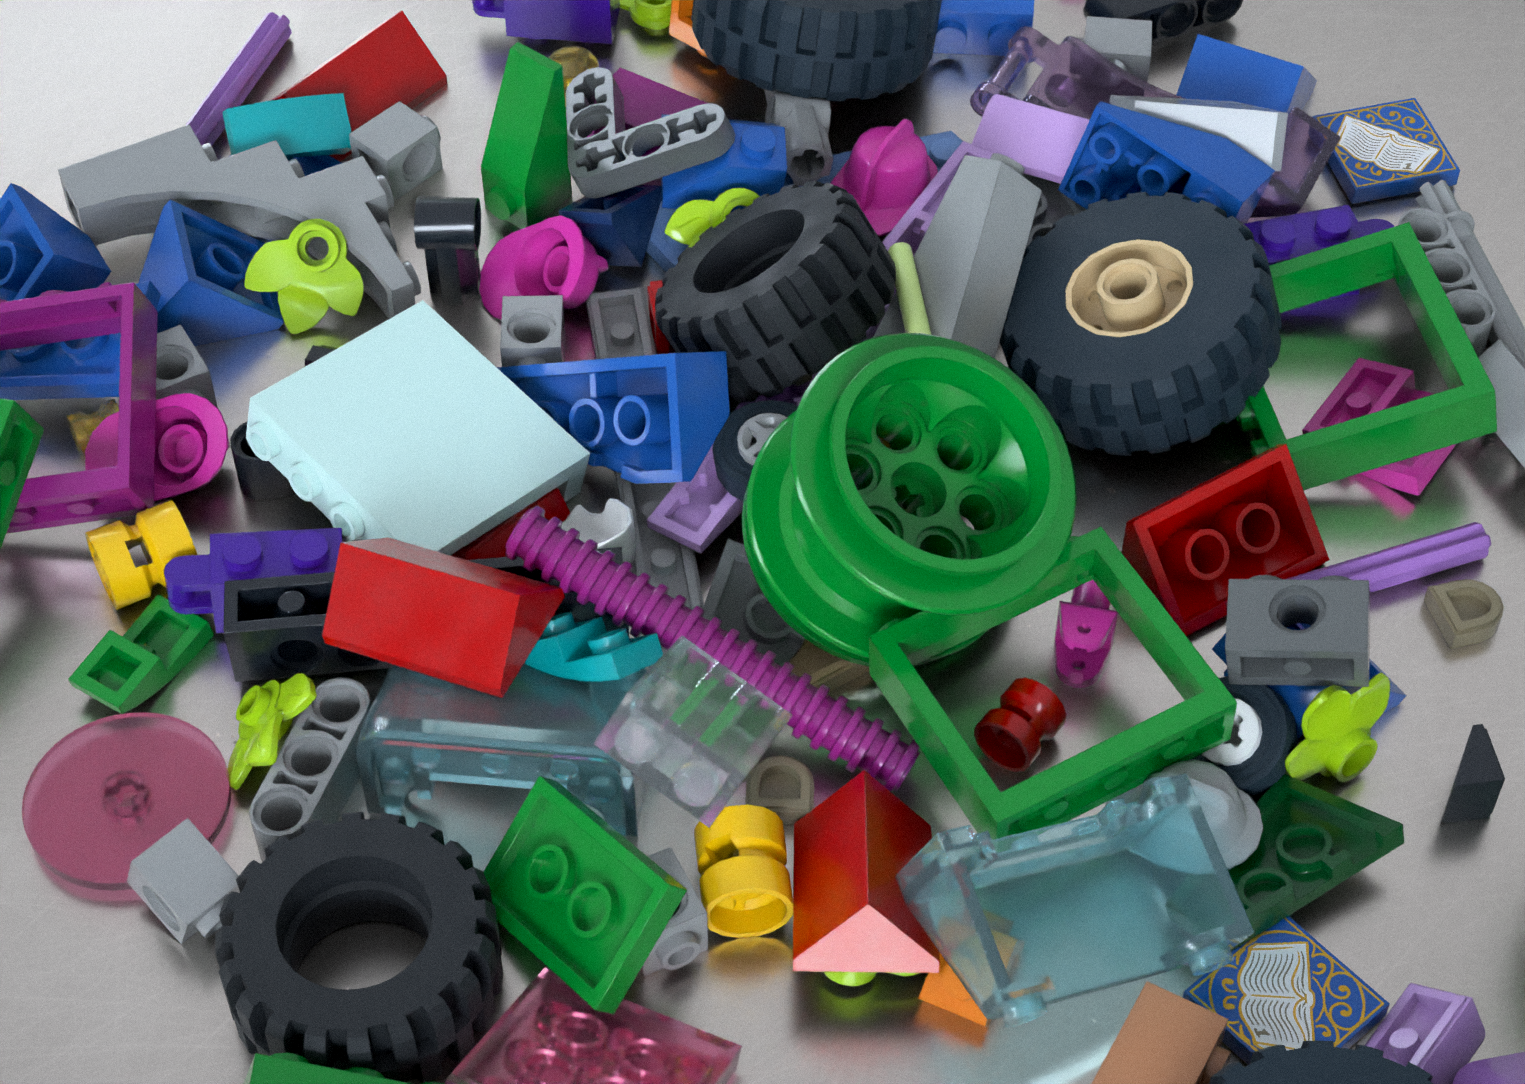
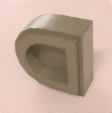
M1463 579L1428 586L1424 597V602L1450 649L1481 643L1490 639L1498 630L1504 606L1497 592L1483 582Z
M783 755L767 757L757 762L749 771L746 781L745 805L765 807L777 813L783 821V825H794V823L814 809V780L812 772L804 763L796 758Z

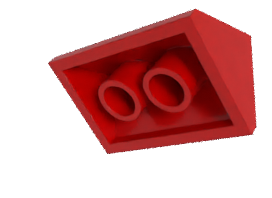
M400 11L366 32L270 101L343 93L351 132H353L399 101L414 109L447 84V75L404 12ZM350 150L346 154L329 156L341 162L350 156L352 151Z
M1278 444L1127 521L1121 551L1186 636L1227 615L1229 579H1249L1257 575H1272L1280 579H1287L1307 573L1330 560L1287 444Z
M388 537L341 542L322 636L325 644L503 698L565 595L562 588Z
M863 770L794 823L793 971L939 973L940 958L931 825L868 772Z

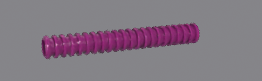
M535 506L521 517L507 540L505 546V556L507 558L516 560L520 557L524 560L523 568L528 571H533L535 568L542 571V580L547 583L553 579L560 582L559 587L563 589L565 594L571 590L578 594L576 601L582 605L587 604L588 601L596 605L594 612L598 615L603 616L608 612L613 616L612 623L617 627H621L624 623L630 626V635L633 637L657 633L660 645L667 649L666 657L673 661L680 657L685 661L684 669L691 672L696 667L703 672L701 679L709 683L713 679L720 682L719 690L724 694H728L731 690L739 694L737 702L746 705L749 701L757 706L756 714L763 717L768 712L775 717L773 724L781 728L784 724L792 727L791 735L796 739H800L804 735L811 739L809 747L818 750L822 746L830 751L827 756L828 759L835 762L840 757L848 762L845 769L849 772L854 773L856 768L860 771L865 770L890 792H897L921 753L918 751L919 746L915 740H912L908 745L900 740L902 732L894 729L892 733H889L882 728L884 725L883 720L877 717L872 722L864 717L866 710L858 706L855 711L847 707L848 699L843 695H840L837 700L828 695L830 687L822 684L819 688L815 687L810 683L812 676L804 673L799 677L792 672L794 665L787 661L782 666L774 661L776 658L774 652L769 650L764 655L756 650L758 642L750 639L747 643L738 639L740 631L732 628L727 632L721 628L723 622L721 619L714 617L710 621L703 617L705 610L700 606H695L693 610L685 606L687 598L677 595L675 599L669 596V587L662 583L655 587L650 584L651 576L643 572L639 576L632 572L633 565L628 561L623 562L621 565L615 562L616 554L612 551L607 550L603 554L597 551L598 543L589 539L584 543L579 539L580 532L575 528L565 531L561 528L562 520L553 517L550 521L544 518L545 510L543 508Z

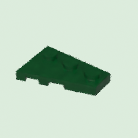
M1284 774L1256 803L1260 810L1263 824V832L1258 848L1245 862L1226 871L1196 872L1165 907L1168 926L1229 954L1404 844L1403 824Z

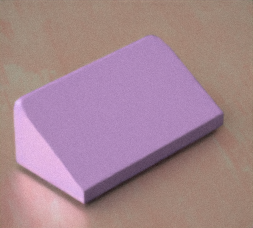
M994 94L987 104L972 145L992 153L1005 155L1017 161L1025 168L1024 174L1061 184L1090 119Z
M1410 983L1364 1046L1384 1051L1382 1057L1405 1067L1408 1062L1420 1067L1433 1076L1431 1080L1433 1084H1452L1456 1073L1470 1061L1484 1041L1485 1029L1472 997Z

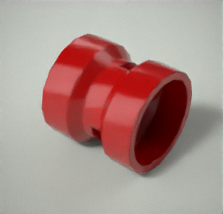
M1026 677L1016 678L1000 696V708L990 709L974 727V737L982 752L995 764L1013 772H1024L1039 756L1041 741L1051 740L1066 723L1067 714L1060 699L1047 686Z

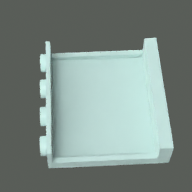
M423 300L252 396L249 402L246 439L252 451L261 460L269 461L289 480L294 492L302 500L311 501L331 521L333 528H342L343 540L347 542L388 537L452 555L555 488L559 489L565 502L579 494L590 453Z

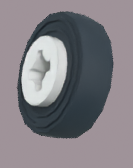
M1228 676L1219 678L1220 681L1237 701L1231 738L1227 744L1224 742L1191 760L1212 763L1225 771L1238 789L1249 796L1258 795L1270 788L1286 772V757L1297 746L1298 742L1295 717L1283 697L1267 685L1229 684Z

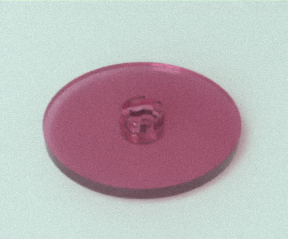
M146 712L124 713L101 718L63 737L38 762L30 775L23 795L22 820L24 830L36 856L49 870L62 879L79 886L97 890L117 891L133 889L127 883L131 861L186 818H189L211 845L221 832L229 813L231 804L229 774L225 760L215 743L200 729L188 722L164 714ZM136 792V795L132 796L131 805L118 807V804L123 801L124 794Z

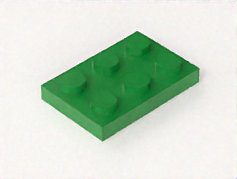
M539 776L483 871L491 889L492 903L495 905L497 921L594 1010L615 1014L687 892L684 886L558 781Z

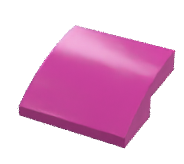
M1358 358L1302 429V432L1306 434L1430 396L1434 393L1415 389L1414 370ZM1456 444L1360 474L1391 488L1419 496Z

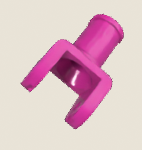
M1094 580L1074 588L1071 602L1059 601L1054 637L1055 669L1059 680L1073 688L1089 687L1098 681L1113 646L1118 612L1109 610L1110 602Z

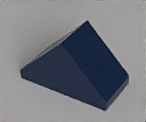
M637 185L605 197L588 198L584 196L560 209L559 215L574 220L582 231V235L596 249L597 255L606 259L608 265L642 267L661 203V186Z

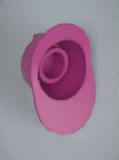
M903 119L897 126H879L861 134L852 149L848 161L830 184L843 188L853 195L873 229L881 237L891 232L938 171L936 164L927 155L925 144L918 135L914 134L912 121Z
M562 215L554 216L512 232L499 240L488 253L481 269L479 291L485 308L493 317L500 320L502 319L503 296L563 295L564 310L572 309L588 300L595 289L599 274L608 270V262L603 257L597 255L596 249L582 235V231L574 220Z
M184 393L156 400L154 502L197 490L210 483L221 470L227 450L231 448L228 428L221 411L207 398L192 393ZM119 411L106 417L92 432L85 449L86 470L117 466Z

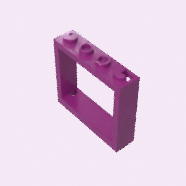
M106 282L98 288L72 292L50 290L43 292L39 297L13 301L0 299V351L121 333L117 466L26 479L7 533L135 516L137 512L154 506L158 311L134 282L118 285Z

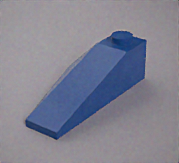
M726 351L669 353L496 367L590 453L588 465L593 467L604 466L621 473L620 478L635 484L692 481L730 415Z

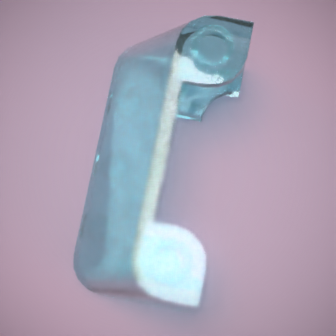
M524 663L504 697L500 698L392 664L362 724L356 750L367 812L381 814L382 812L401 816L405 797L410 792L417 790L419 799L432 800L436 781L532 789L538 777L542 776L558 781L580 801L594 807L603 815L604 821L621 835L638 837L658 710V684L656 679L644 668L620 680L602 682L578 681L550 675Z
M1187 773L1156 780L1151 785L1154 794L1141 806L1137 801L1125 804L1122 798L1111 801L1099 813L1093 816L994 840L991 839L989 831L974 834L971 825L938 832L898 872L896 880L905 904L987 1019L1002 1018L1005 1027H1015L1048 1012L1046 1005L1187 966L1190 967L1194 976L1217 970L1234 960L1230 949L1243 942L1255 932Z

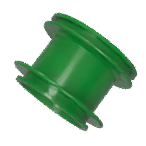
M923 333L883 335L853 345L828 362L814 377L804 392L797 410L779 424L760 449L752 468L743 501L742 532L744 547L749 565L764 596L791 628L825 652L843 660L869 667V636L877 633L881 627L891 620L897 618L907 619L921 611L944 615L984 613L1011 604L1034 590L1058 564L1072 534L1077 501L1076 480L1068 447L1054 418L1037 394L1011 369L977 348L946 337ZM878 437L885 439L892 449L886 447ZM961 516L967 518L973 525L974 529L967 526L966 523L962 520ZM987 631L914 666L927 664L958 652L978 640Z

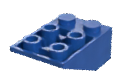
M1099 102L1094 109L1058 191L1086 210L1089 204L1107 199L1108 202L1127 198V194L1147 192L1149 196H1164L1166 192L1183 194L1196 203L1204 200L1226 211L1227 218L1233 216L1244 224L1248 223L1275 170L1227 138L1105 102Z

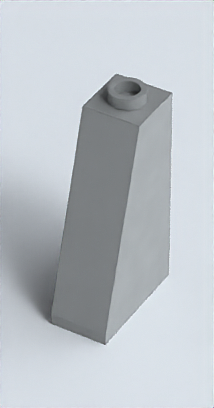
M993 153L990 159L964 156L914 255L931 335L960 341L979 349L995 358L1042 192L1040 188L1022 176L1025 168L1020 163L999 153ZM895 293L873 338L905 333L897 293Z

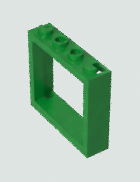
M1409 222L1269 266L1280 313L1394 278L1449 390L1286 439L1263 386L1256 397L1248 396V399L1245 401V408L1235 417L1241 432L1244 433L1252 430L1255 440L1250 442L1252 457L1278 444H1287L1303 490H1307L1497 432L1495 389Z
M1101 526L1079 537L1070 536L1063 555L1047 578L1034 590L1011 604L992 611L971 615H944L921 611L907 619L897 618L891 620L881 627L877 633L869 636L870 676L994 858L1143 784L1145 779L1151 774L1161 772L1164 768L1177 762L1189 761L1231 738L1237 701ZM1094 580L1185 701L1000 792L913 666L1082 584Z

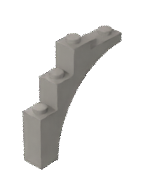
M189 124L58 169L67 208L76 226L86 233L95 245L132 235L155 233L162 209L169 200H173L246 235L266 238L272 241L289 239L294 228L306 220L323 219L334 223L343 232L348 246L346 258L359 270L363 279L364 291L373 298L388 319L415 305V296L421 294L420 282L414 267L409 261L401 263L396 255L397 247L390 230L388 209L394 207V197L391 188L382 174L374 175L363 156L305 176L299 162L296 159L288 161L276 140L218 160L211 144L201 145ZM321 237L311 240L308 246L309 254L319 260L326 257L329 251L326 240Z

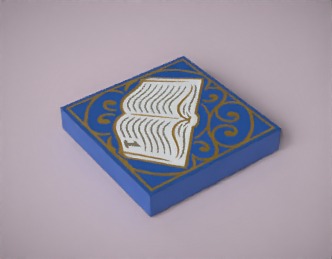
M1416 98L1312 116L1310 132L1352 204L1420 192L1419 188L1426 182L1431 183L1433 186L1440 180L1446 181L1448 186L1457 184L1460 169Z
M1289 916L1230 952L1183 993V998L1228 1019L1222 1042L1247 1065L1250 1064L1253 1052L1275 1045H1284L1287 1051L1301 1048L1303 1041L1318 1040L1333 1041L1334 1047L1349 1049L1386 1016L1390 1005L1389 1002Z

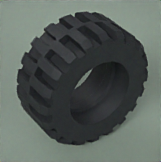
M818 181L806 182L803 187L793 184L782 187L778 193L773 195L764 194L754 199L751 205L742 210L738 208L726 215V220L713 228L711 226L699 236L700 240L695 245L687 247L679 255L677 265L674 268L668 269L662 279L663 287L657 289L655 297V320L657 326L675 352L726 351L729 401L753 402L758 396L763 395L770 398L782 394L784 388L795 384L798 387L813 379V374L820 371L838 354L853 345L861 343L867 337L866 331L871 326H877L885 315V305L891 304L896 282V267L889 252L853 195L849 194L847 190L828 182L823 184Z
M364 812L341 814L342 821L323 825L321 818L302 825V834L291 840H288L283 835L264 849L266 859L261 864L252 860L237 877L236 881L240 893L232 891L226 896L219 914L222 927L215 934V955L220 968L218 972L239 1037L250 1054L258 1053L268 1056L276 1053H292L306 1058L311 1064L340 1070L355 1067L369 1068L378 1071L386 1079L408 1082L418 1078L420 1083H425L443 1074L441 1063L450 1057L454 1062L461 1061L475 1046L473 1030L482 1032L487 1029L496 1011L494 997L502 989V951L496 909L492 903L491 889L483 871L473 867L472 855L458 842L450 840L444 844L443 832L420 821L415 828L409 827L406 824L405 816L381 812L379 820L365 819ZM364 921L392 922L412 929L427 940L420 954L406 969L389 980L370 987L349 990L328 988L315 984L297 973L303 958L318 941L331 932L350 924Z

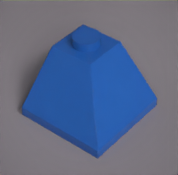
M661 114V118L669 116L667 114ZM729 120L736 135L734 143L727 152L714 160L661 177L662 208L677 209L691 200L714 201L718 195L731 188L750 189L759 196L767 193L769 195L778 193L784 186L787 174L785 127L774 123ZM736 206V207H734V208L731 210V212H733L734 210H736V209H738V208H740V209L742 210V209L745 208V207H743V206Z
M10 183L0 198V299L7 301L39 297L43 292L50 290L72 292L98 288L103 284L112 271L91 238L24 188Z
M169 200L162 209L138 282L150 280L161 293L157 306V333L181 325L196 347L278 330L284 324L278 303V293L252 291L244 286L245 274L249 263L255 253L265 243L173 200Z

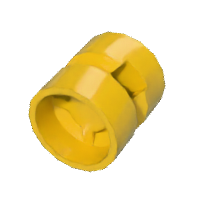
M173 500L137 512L135 524L128 526L121 520H116L85 532V538L93 562L106 593L116 610L151 597L152 588L155 584L159 583L167 588L164 568L170 560L178 556L197 555L187 526ZM140 545L148 565L135 568L128 550Z
M746 804L721 808L700 819L694 829L697 868L701 874L699 879L700 897L707 911L708 929L722 936L747 938L774 932L787 924L793 915V897L790 874L785 867L787 864V850L783 821L777 813L765 807Z

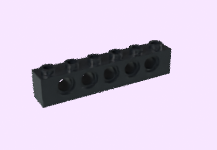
M622 547L597 549L602 554L607 550L612 551L616 554L614 561L620 565L623 563ZM507 557L468 560L547 583L541 579L542 571L535 568L533 571H528L523 568L524 560L520 557L516 560H510ZM335 572L224 581L223 634L236 682L293 677L298 673H303L307 676L396 668L399 666L325 644L322 633ZM553 579L547 584L559 587L560 582ZM572 590L569 593H564L565 597L553 615L572 612L575 622L602 617L607 632L626 628L629 636V626L624 623L621 627H617L612 623L613 616L606 612L603 616L598 615L594 612L595 604L590 601L585 605L577 602L578 594Z

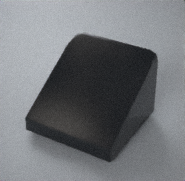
M1483 724L1472 726L1442 815L1443 823L1489 819L1494 810L1505 777L1487 728H1484Z

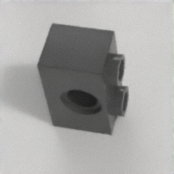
M1257 575L1249 579H1229L1225 640L1229 684L1369 687V580H1351L1337 575L1325 576L1318 580L1280 579L1272 575ZM1297 623L1311 625V627L1304 630H1291L1287 628Z

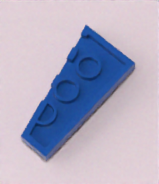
M150 280L137 283L138 288L157 310L161 293ZM121 333L0 351V398L9 400L119 397Z

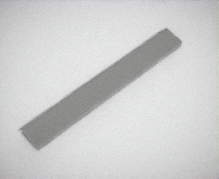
M644 287L598 292L590 295L588 300H586V309L595 359L656 355ZM614 471L619 501L630 507L633 512L636 553L632 563V572L637 576L643 572L651 576L650 584L655 587L662 583L669 587L668 595L674 599L677 595L687 598L685 606L693 610L695 606L703 608L704 601L694 550L647 527L648 517L677 482L635 484L620 478L621 473ZM661 646L665 659L648 666L649 678L678 675L684 660L680 657L673 661L666 657L667 649Z

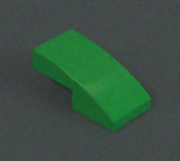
M158 594L123 636L109 630L68 678L71 686L123 715L143 703L169 683L214 636V633L208 621L195 614L185 615L175 612L169 606L168 599Z

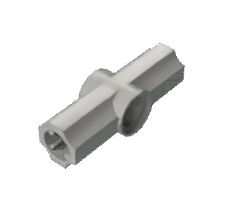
M764 89L767 101L765 123H774L785 127L787 173L792 177L793 184L804 186L806 182L817 181L821 177L829 176L833 162L828 139L831 118L830 102L823 98L809 97L807 99L791 96L790 93L777 90L772 92Z

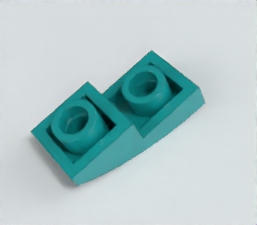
M343 93L265 101L228 108L222 112L231 156L275 140L288 161L294 157L346 154L351 150L349 139L351 128Z
M567 612L551 618L526 659L525 664L544 673L565 679L602 682L620 680L665 659L657 633L629 638L626 628L607 632L602 617L575 622L572 612Z

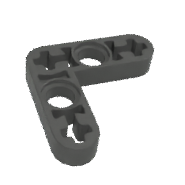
M600 67L588 69L578 74L567 86L568 169L580 192L588 198L605 197L714 160L727 152L735 141L736 134L723 108L717 104L706 103L625 130L624 97L611 71ZM601 127H605V128H604L602 131H600L599 133H597V134H595V135H593V136H591V137H587V136H588L589 134H591L593 131H595V130H597V129H599V128H601ZM662 145L654 153L641 157L649 149Z

